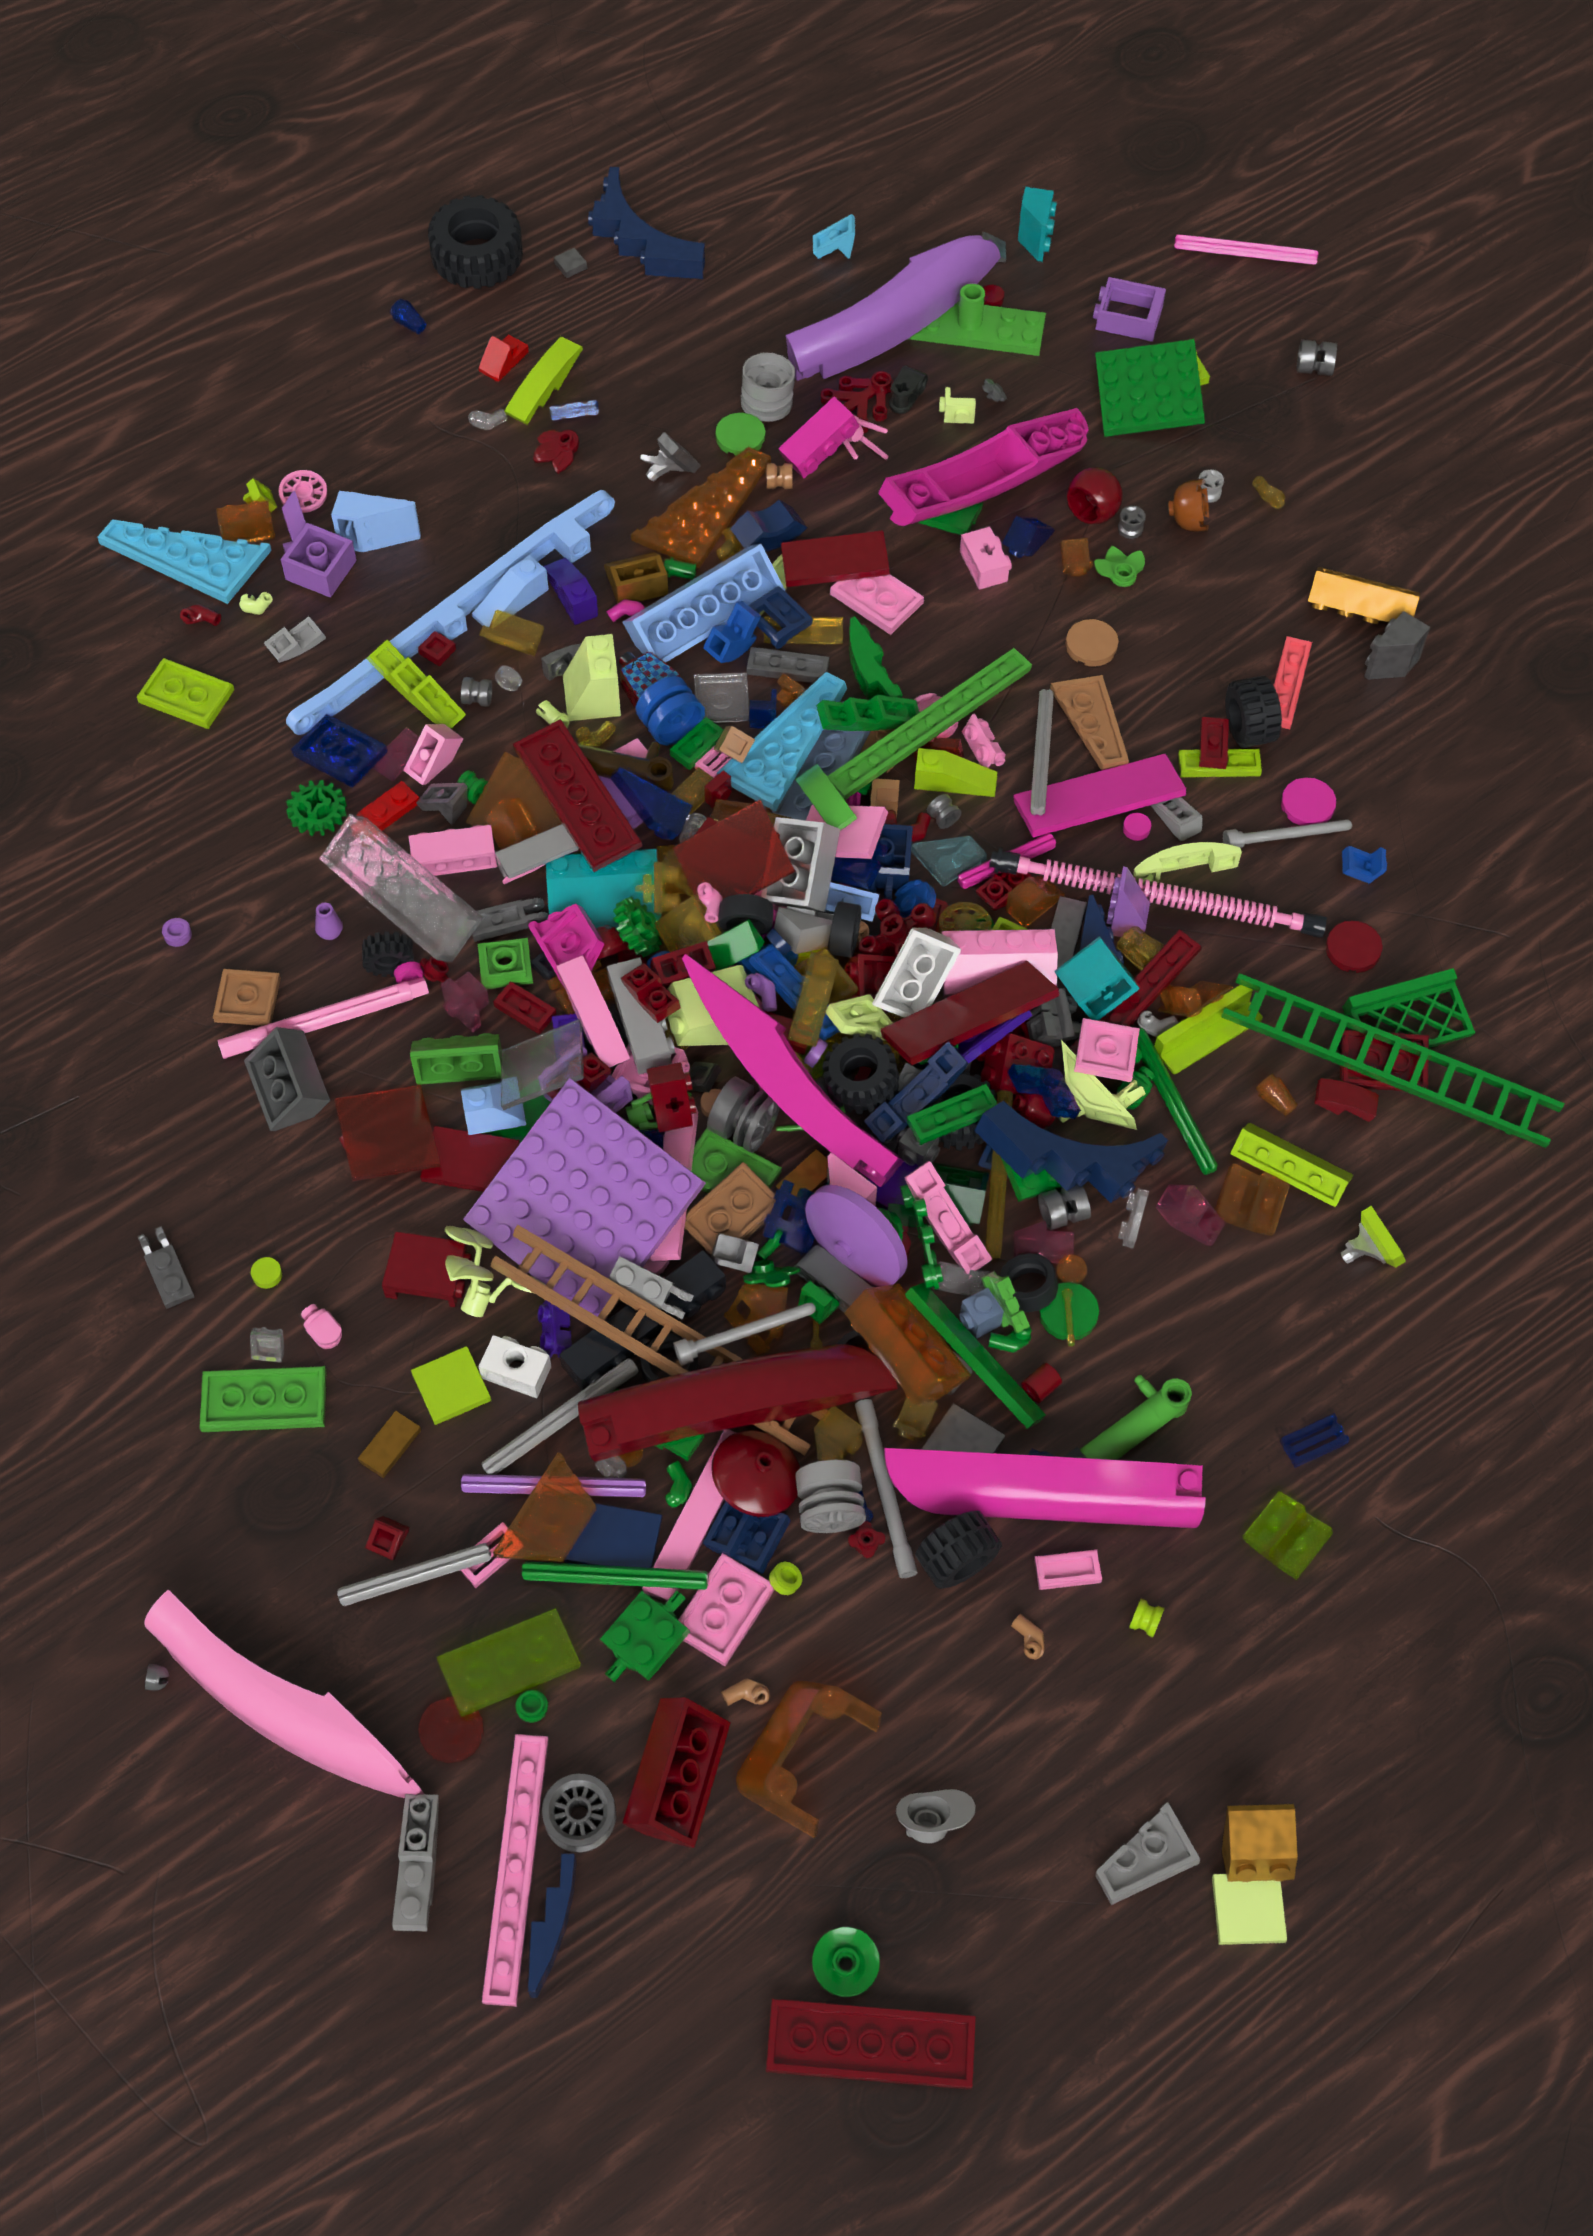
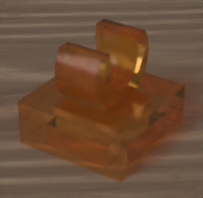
M783 673L777 680L781 691L776 699L780 701V705L787 708L806 690L802 685Z

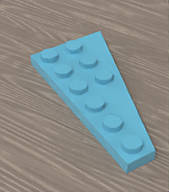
M111 520L97 537L99 544L226 604L230 602L272 551L269 543L261 542L260 545L248 544V541L238 539L237 542L223 540L221 536L184 530L181 533L169 532V529L159 527L156 530L144 528L142 524Z
M825 672L754 738L755 741L743 763L731 759L717 772V775L724 770L731 776L732 788L776 811L823 731L816 705L822 700L840 702L847 690L845 681Z

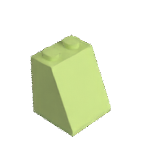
M613 634L586 636L564 672L563 682L569 721L621 716Z
M743 965L711 972L759 1007L753 990L748 989L745 985L747 975ZM691 978L672 982L667 990L679 1000L681 1008L669 1015L667 1019L677 1046L728 1045L705 1008Z

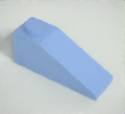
M528 555L505 573L474 610L472 617L486 630L492 631L549 590L547 570L532 556Z

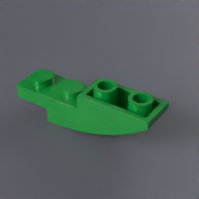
M855 616L850 618L849 657L854 676L867 700L872 699L876 695L902 698L899 686L891 682L885 667L882 665L884 653L880 644L872 640L867 627L864 624L861 625Z

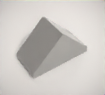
M779 907L774 929L793 948L791 951L799 954L828 947L832 920Z

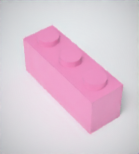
M475 825L470 828L447 829L433 833L423 832L409 836L415 878L497 867L491 825Z

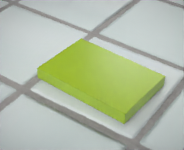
M163 658L137 695L138 703L209 729L233 693L234 686L229 682Z

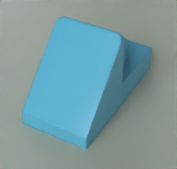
M853 214L813 235V254L818 259L832 253L836 249H839L850 259L855 237V217Z

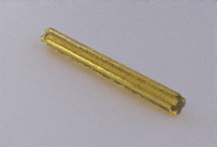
M1005 1090L998 1091L997 1104L1004 1101L1012 1108L1013 1093ZM994 1150L992 1153L985 1248L992 1259H999L1002 1251L1007 1172L1001 1157Z

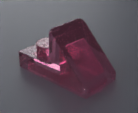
M1046 1221L1015 1231L1014 1257L1032 1253L1049 1259L1051 1263L1073 1264L1074 1232L1046 1231Z

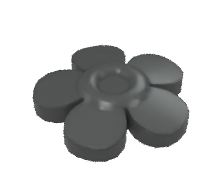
M985 379L982 388L986 393H989L987 397L989 399L992 398L996 402H999V400L1004 402L1007 396L1003 392V388L998 383Z

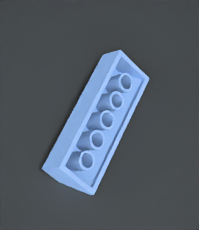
M762 544L750 545L624 620L623 624L634 645L642 654L652 652L666 663L706 639L713 626L726 624L736 602L744 601L747 605H750L777 586H780L784 591L785 589Z

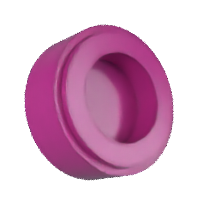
M1132 813L1125 818L1123 832L1129 839L1141 841L1150 834L1151 821L1146 815Z
M406 962L394 970L397 984L424 976L421 965L418 962Z

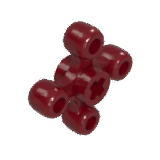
M880 900L875 906V913L881 921V933L877 936L870 935L862 938L858 945L859 952L865 955L882 956L886 948L894 947L895 956L897 957L912 928H931L935 924L937 918L935 911L930 905L919 903L912 909L911 915L902 918L898 906L892 900Z

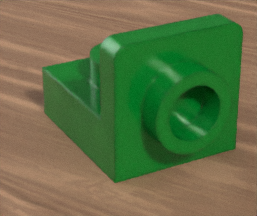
M809 1281L802 1287L798 1306L813 1303L816 1310L809 1316L819 1324L839 1307V1301L821 1286H816Z

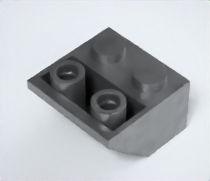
M1404 611L1397 619L1392 618L1385 628V633L1382 636L1378 634L1370 646L1372 652L1365 662L1367 669L1364 677L1367 679L1405 677L1420 660L1430 627Z

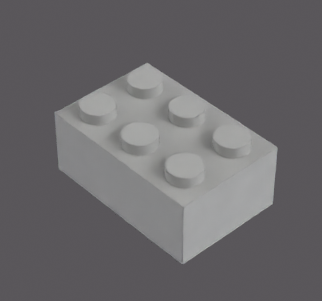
M776 817L761 897L768 899L776 906H790L825 912L840 829L824 822Z

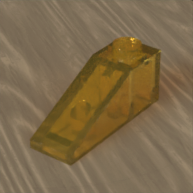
M813 952L810 953L800 983L788 1035L789 1040L816 1047L839 960Z

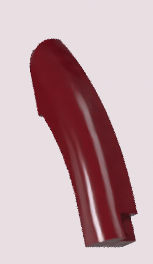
M835 1344L764 1355L661 1378L581 1400L578 1402L580 1423L584 1428L589 1455L594 1462L654 1445L705 1433L771 1422L772 1420H779L780 1422L896 1390L898 1387L891 1371L877 1356L860 1347Z

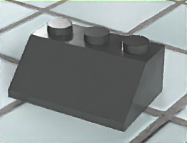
M276 1027L244 1060L270 1131H277L311 1119L330 1102L304 1031Z

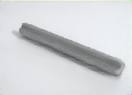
M486 1543L472 1546L341 1587L337 1590L338 1599L342 1606H347L491 1560V1552Z

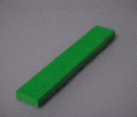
M924 1282L911 1287L905 1293L906 1298L1026 1428L1034 1426L1046 1416L1039 1406L930 1288L926 1289Z

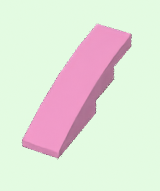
M583 955L557 965L556 969L575 1014L580 1020L596 1056L609 1068L629 1060V1054Z

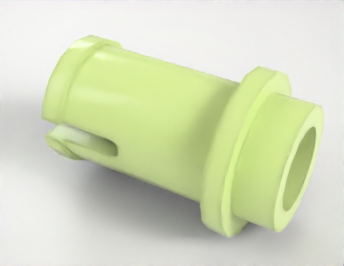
M547 700L539 704V707L544 711L537 708L536 713L547 723L552 724L561 719L566 728H568L569 720L567 714L560 713Z

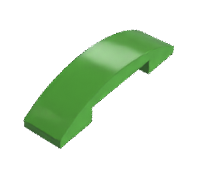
M817 763L795 778V781L826 824L839 828L841 831L857 819Z

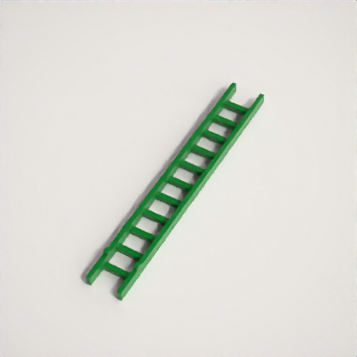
M1239 973L1235 983L1257 991L1248 1009L1250 1014L1247 1017L1224 1008L1221 1015L1222 1018L1500 1129L1508 1135H1515L1544 1148L1550 1144V1138L1530 1131L1527 1128L1536 1104L1560 1112L1565 1103ZM1265 995L1285 1002L1275 1028L1255 1020ZM1292 1006L1312 1013L1302 1039L1282 1031ZM1319 1016L1339 1024L1329 1049L1309 1042ZM1346 1027L1366 1034L1356 1060L1336 1053ZM1373 1038L1393 1046L1383 1071L1363 1063ZM1400 1049L1419 1056L1409 1082L1390 1074ZM1426 1060L1447 1067L1437 1093L1417 1085ZM1454 1071L1474 1078L1465 1104L1445 1096ZM1482 1082L1502 1089L1492 1115L1472 1107ZM1509 1093L1517 1095L1520 1099L1529 1100L1520 1126L1500 1119Z

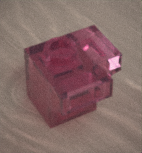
M470 972L456 980H452L449 977L441 984L445 1002L443 1007L452 1018L457 1017L469 1030L474 1032L481 1027L480 1011L489 1004L487 989Z

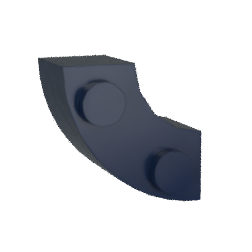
M778 500L764 510L756 512L747 511L738 518L730 530L744 548L750 545L762 544L765 552L781 547L782 542L794 540L808 527L793 507Z

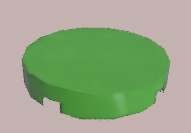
M740 412L730 414L721 419L716 427L715 438L717 445L723 452L727 454L730 452L734 453V456L743 457L750 456L762 448L766 438L764 424L759 418Z

